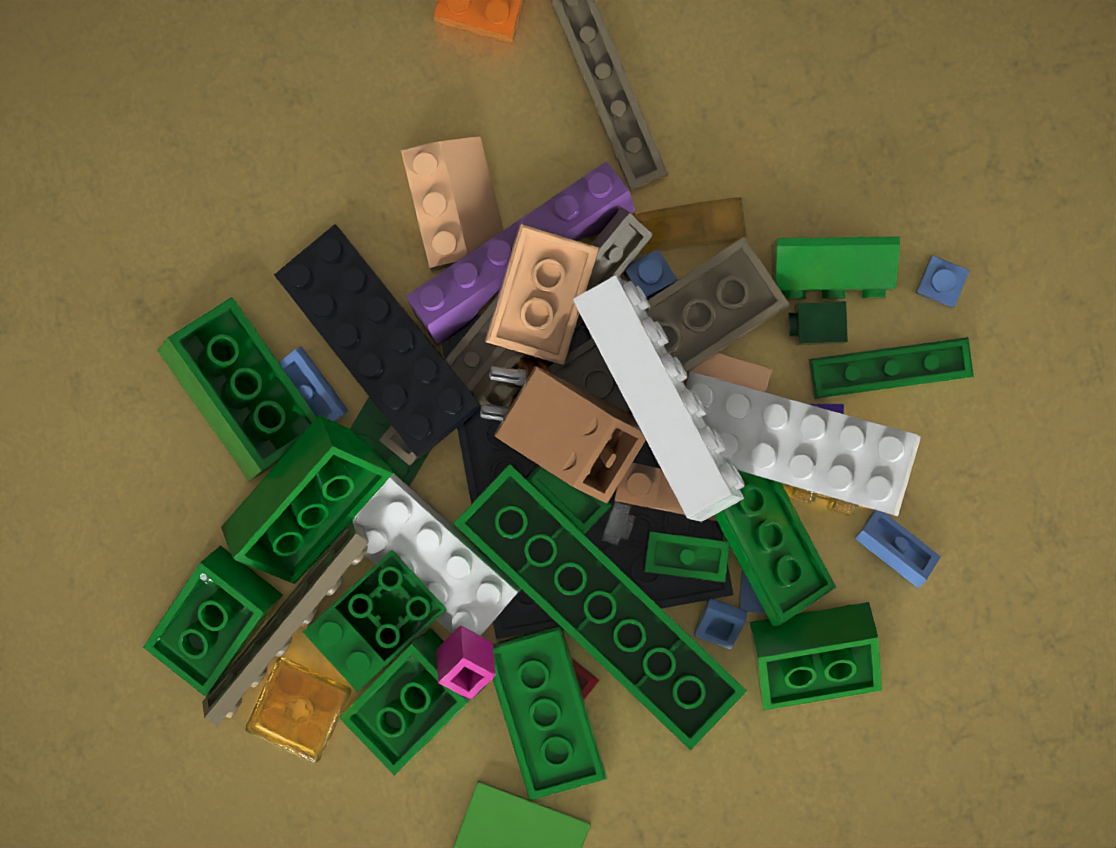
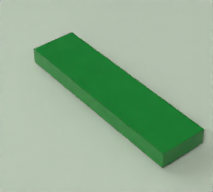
M968 337L808 359L814 399L974 377Z

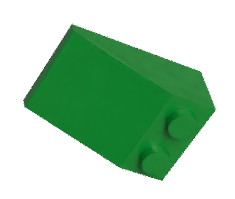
M220 545L199 563L143 648L206 697L266 621L283 594L245 564L234 560L231 553Z
M431 628L416 639L339 717L393 775H396L486 687L485 685L469 700L438 683L436 649L444 641Z

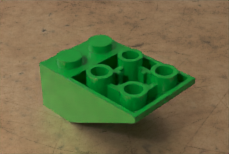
M391 550L309 625L303 633L358 692L447 608L403 560Z

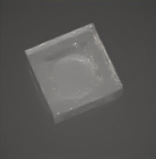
M614 502L602 540L618 545L620 537L628 540L635 521V516L629 515L631 506Z

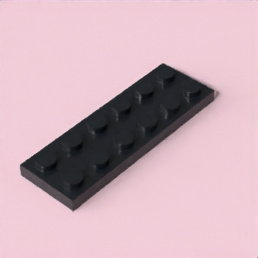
M336 224L274 274L418 458L424 456L481 409V404Z

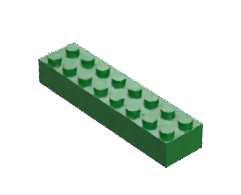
M510 464L453 523L689 750H692L747 692L739 682Z

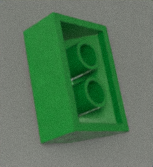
M900 236L777 238L771 245L772 279L787 300L806 299V292H822V299H845L846 292L862 291V298L878 299L886 298V291L896 289Z
M869 602L796 614L783 624L774 627L769 618L750 622L753 653L764 711L882 691L879 637Z

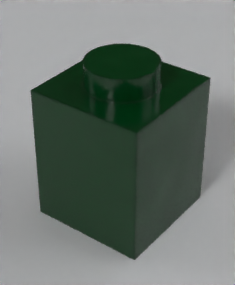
M846 301L797 303L795 305V313H788L789 337H796V345L844 344L848 342Z

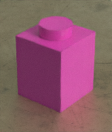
M461 625L436 649L438 683L469 700L496 676L493 643Z

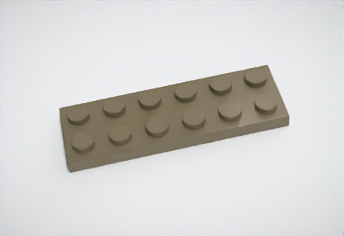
M742 237L649 299L650 307L645 309L653 322H659L669 340V343L664 345L667 353H670L672 358H678L687 374L789 306V302L745 237ZM593 337L568 353L564 365L553 363L548 367L553 375L626 412L631 411Z

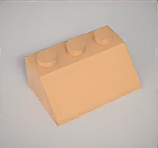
M481 136L437 141L401 150L431 272L450 267L503 231Z

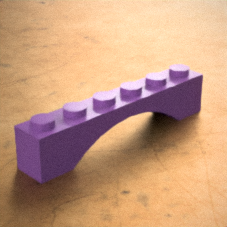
M606 161L408 294L406 298L415 316L435 344L438 345L469 324L488 300L500 290L519 224L577 241L600 234L621 207L631 214L635 212L630 192Z

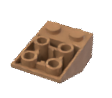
M537 366L532 370L494 433L496 438L572 487L605 503H608L646 441L632 414Z

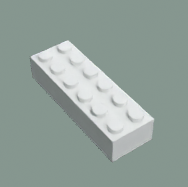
M615 275L575 297L573 301L686 517L702 522L743 500L744 497L740 491L745 486L743 479L734 465L729 466L727 462L725 463L721 452L725 451L726 448L715 429L710 430L705 425L702 416L706 415L707 412L696 393L691 394L689 389H686L683 380L688 378L678 358H672L670 353H667L664 345L669 343V340L659 322H653L651 317H648L645 309L649 308L650 304L639 286L635 287L632 281L626 282Z

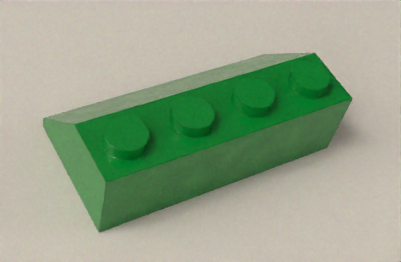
M230 297L167 337L157 350L249 482L276 465L317 418L233 297Z
M319 415L221 526L232 558L295 584L393 475L392 469L351 429Z

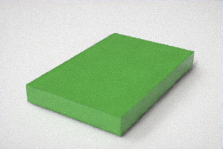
M478 781L453 848H582L591 823Z

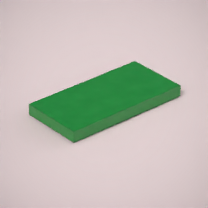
M738 470L745 484L740 489L744 499L714 516L774 627L783 624L835 589L836 586L782 483Z
M560 625L493 643L496 676L492 680L529 800L606 780L607 773L563 628Z

